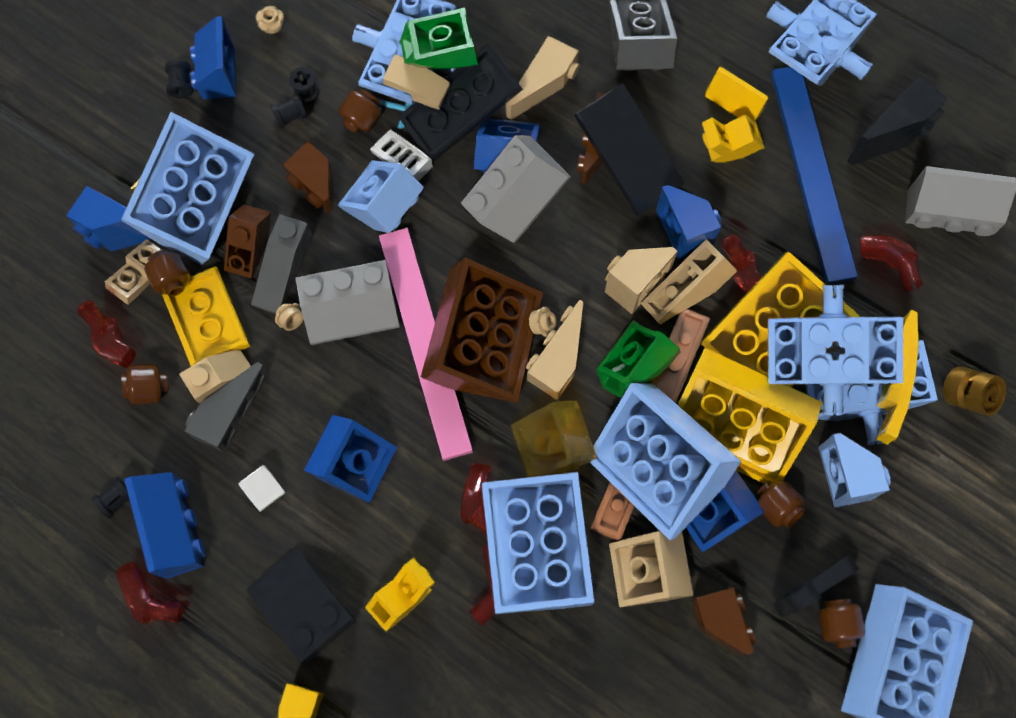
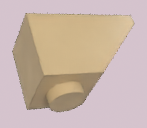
M239 349L206 357L179 375L194 399L200 404L250 368L251 365Z

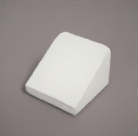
M265 465L259 467L238 483L259 512L285 494L283 488Z

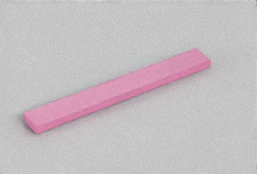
M408 228L379 235L442 459L446 461L473 453L455 390L421 378L435 321Z

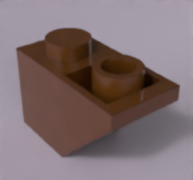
M307 141L283 164L287 174L285 179L295 190L298 191L301 188L307 194V200L315 208L319 209L322 207L330 213L333 210V170L329 159Z
M243 204L229 216L224 271L248 278L254 276L268 240L271 212Z
M734 588L691 600L702 633L740 655L754 653L752 646L756 644L751 627L745 626L742 613H745V605L741 595L735 594Z

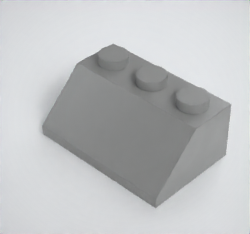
M515 135L461 204L480 224L507 240L516 243L571 176L531 136Z
M926 166L907 191L905 223L915 224L918 228L939 227L945 228L948 232L970 231L975 232L979 236L994 235L1006 223L1016 193V178Z
M386 260L295 278L300 307L311 345L400 328Z

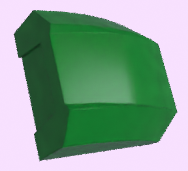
M465 7L406 22L400 39L404 64L430 69H457L478 65Z
M632 321L597 368V375L603 389L621 398L631 383H650L659 376L681 351L665 334L659 331L655 332Z

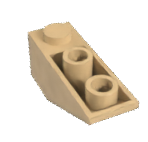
M581 300L578 301L575 307L570 305L560 319L563 324L558 331L551 330L543 343L546 346L540 356L535 353L526 366V369L529 370L527 372V381L556 400L560 398L575 376L583 302Z

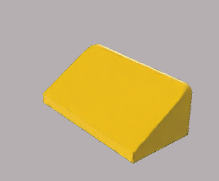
M719 67L705 94L706 98L739 118L746 115L754 121L763 112L769 98L722 67Z

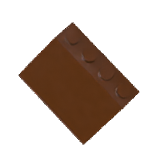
M462 259L449 269L421 378L453 390L513 403L518 402L534 334L529 326V317L532 311L540 309L543 292L470 259Z

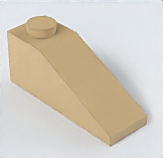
M548 36L519 82L523 90L506 103V117L512 120L564 88L569 78L573 80L580 68V64L577 63L578 50Z
M706 239L641 304L659 324H662L715 293L737 270Z

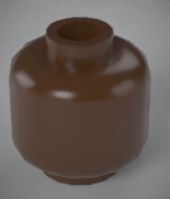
M360 89L359 92L350 91L338 109L339 115L344 119L341 124L355 134L358 130L369 132L381 115V108L378 106L380 101L363 89Z
M160 250L153 253L148 258L144 268L153 291L160 295H168L170 297L179 295L185 290V286L190 280L189 271L182 257L178 253L170 252L169 250Z
M155 364L129 366L126 374H121L123 399L128 398L132 405L158 403L162 398V392L168 391L166 373L160 374L159 368Z
M785 480L775 483L768 481L757 492V495L760 497L758 503L765 512L762 515L775 527L785 525L789 528L805 512L803 508L804 498Z
M851 599L824 602L825 608L818 612L823 639L827 642H835L836 648L857 646L855 639L862 638L866 633L860 606L851 604Z

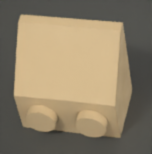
M673 247L628 250L623 257L616 256L607 268L609 273L605 278L607 281L605 293L633 314L641 305V302L670 273L677 250Z
M661 531L609 543L619 607L663 602L693 596L682 532L674 540H669Z

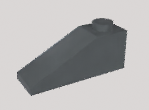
M279 214L266 246L251 302L253 307L276 314L277 309L285 304L313 239L308 223Z
M255 363L201 402L197 410H193L186 420L185 432L192 438L225 453L269 373L263 364Z

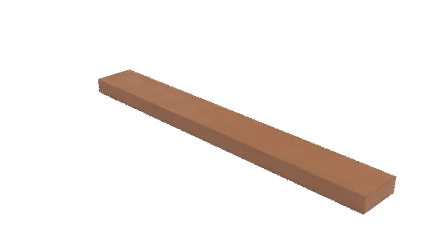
M689 309L679 313L669 337L680 348V354L659 376L651 381L675 403L710 320L709 317ZM611 482L608 485L590 530L615 541H620L634 505Z

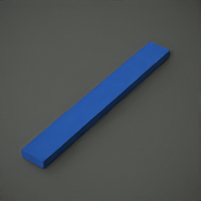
M791 67L773 69L770 76L825 284L830 285L853 281L858 276L803 75Z

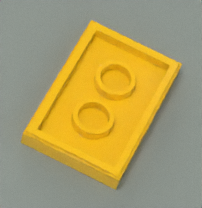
M216 266L191 276L188 284L185 286V290L181 294L172 297L162 295L191 366L209 356L251 347Z

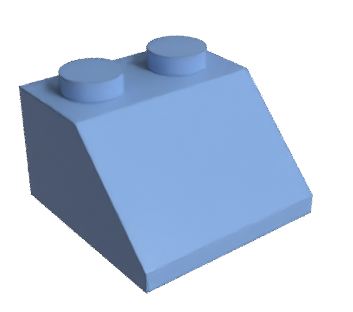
M371 161L338 206L374 230L390 233L400 225L402 216L408 208L417 202L418 195L424 187L402 164Z
M833 434L818 447L834 508L871 501L889 491L890 475L887 468L882 466L881 459L843 434Z

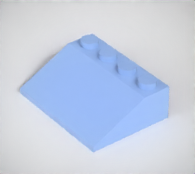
M170 112L121 220L170 251L202 265L209 259L254 153Z
M653 383L630 384L586 458L669 540H674L725 487L741 463L734 454Z
M578 472L482 483L495 614L593 605L594 597Z
M876 584L865 622L866 633L860 640L841 711L857 718H949L973 620L907 588Z

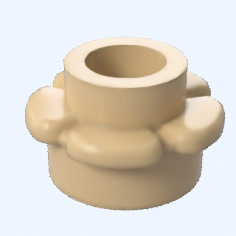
M267 6L256 15L259 28L266 33H276L283 26L284 15L281 10H276L274 6Z
M297 303L281 305L276 311L275 323L286 331L296 329L303 321L300 305Z
M542 307L532 311L529 317L531 331L534 334H542L544 337H547L551 330L555 328L556 317L549 308Z

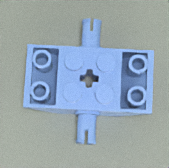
M397 0L381 32L358 24L356 29L359 31L354 30L353 42L374 48L358 82L359 86L414 104L416 101L412 100L411 94L389 87L383 83V76L394 54L403 57L400 39L405 24L409 20L456 10V5L442 0ZM427 68L434 73L438 70L446 74H451L454 70H456Z
M813 0L802 14L796 15L776 1L766 17L785 28L786 31L770 48L769 53L820 86L840 66L862 80L873 64L867 62L851 50L870 25L876 13L856 0Z
M844 285L822 286L823 314L820 317L768 319V384H820V386H823V415H833V402L834 414L844 415L843 386H846V383H903V317H846V314H843ZM835 341L836 346L840 347V352L836 353L835 357L832 358L825 350L831 347L832 342Z
M923 340L918 341L916 376L908 409L938 400ZM832 352L828 354H830L832 358H834L836 353L839 352ZM846 383V386H843L844 415L834 414V402L833 415H823L822 403L818 419L841 421L863 418L868 445H874L875 442L881 444L882 442L876 440V437L883 423L882 415L887 414L888 411L876 405L886 383ZM805 384L807 395L823 402V386H820V384Z

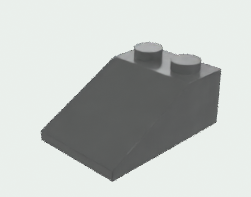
M608 0L612 48L616 69L633 71L635 69L662 70L664 68H673L677 36L666 0Z

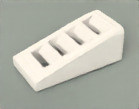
M391 129L371 148V152L383 162L402 164L417 181L432 168L431 158ZM392 140L394 144L384 152L382 149ZM398 147L402 149L394 158L390 156ZM406 154L410 155L404 162H398ZM413 160H416L417 163L408 169L407 166Z

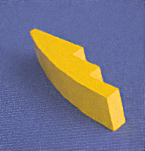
M913 310L903 318V383H886L876 405L888 411L876 437V440L887 445L898 437L909 407L916 376L919 345L917 312Z

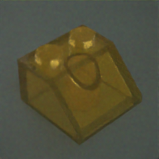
M577 400L552 402L510 425L528 478L566 473L597 459Z

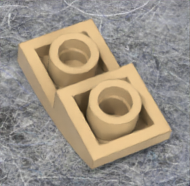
M394 54L383 76L384 85L409 93L413 101L438 110L450 87V82L427 68L404 64L403 57Z
M146 239L125 256L126 264L105 281L106 289L129 305L150 284L144 270L148 258L153 253L162 249Z

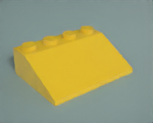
M788 251L701 341V344L717 354L768 377V319L820 317L823 314L822 286L825 284ZM843 301V314H846V317H859ZM784 384L789 387L793 386V384Z
M704 348L678 406L741 461L736 469L738 472L765 484L768 481L775 483L784 479L815 427L823 402L784 384H768L767 376Z

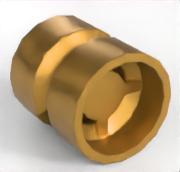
M958 366L950 371L944 381L943 397L949 405L969 409L982 415L992 416L1000 410L1005 401L1006 384L1000 376Z

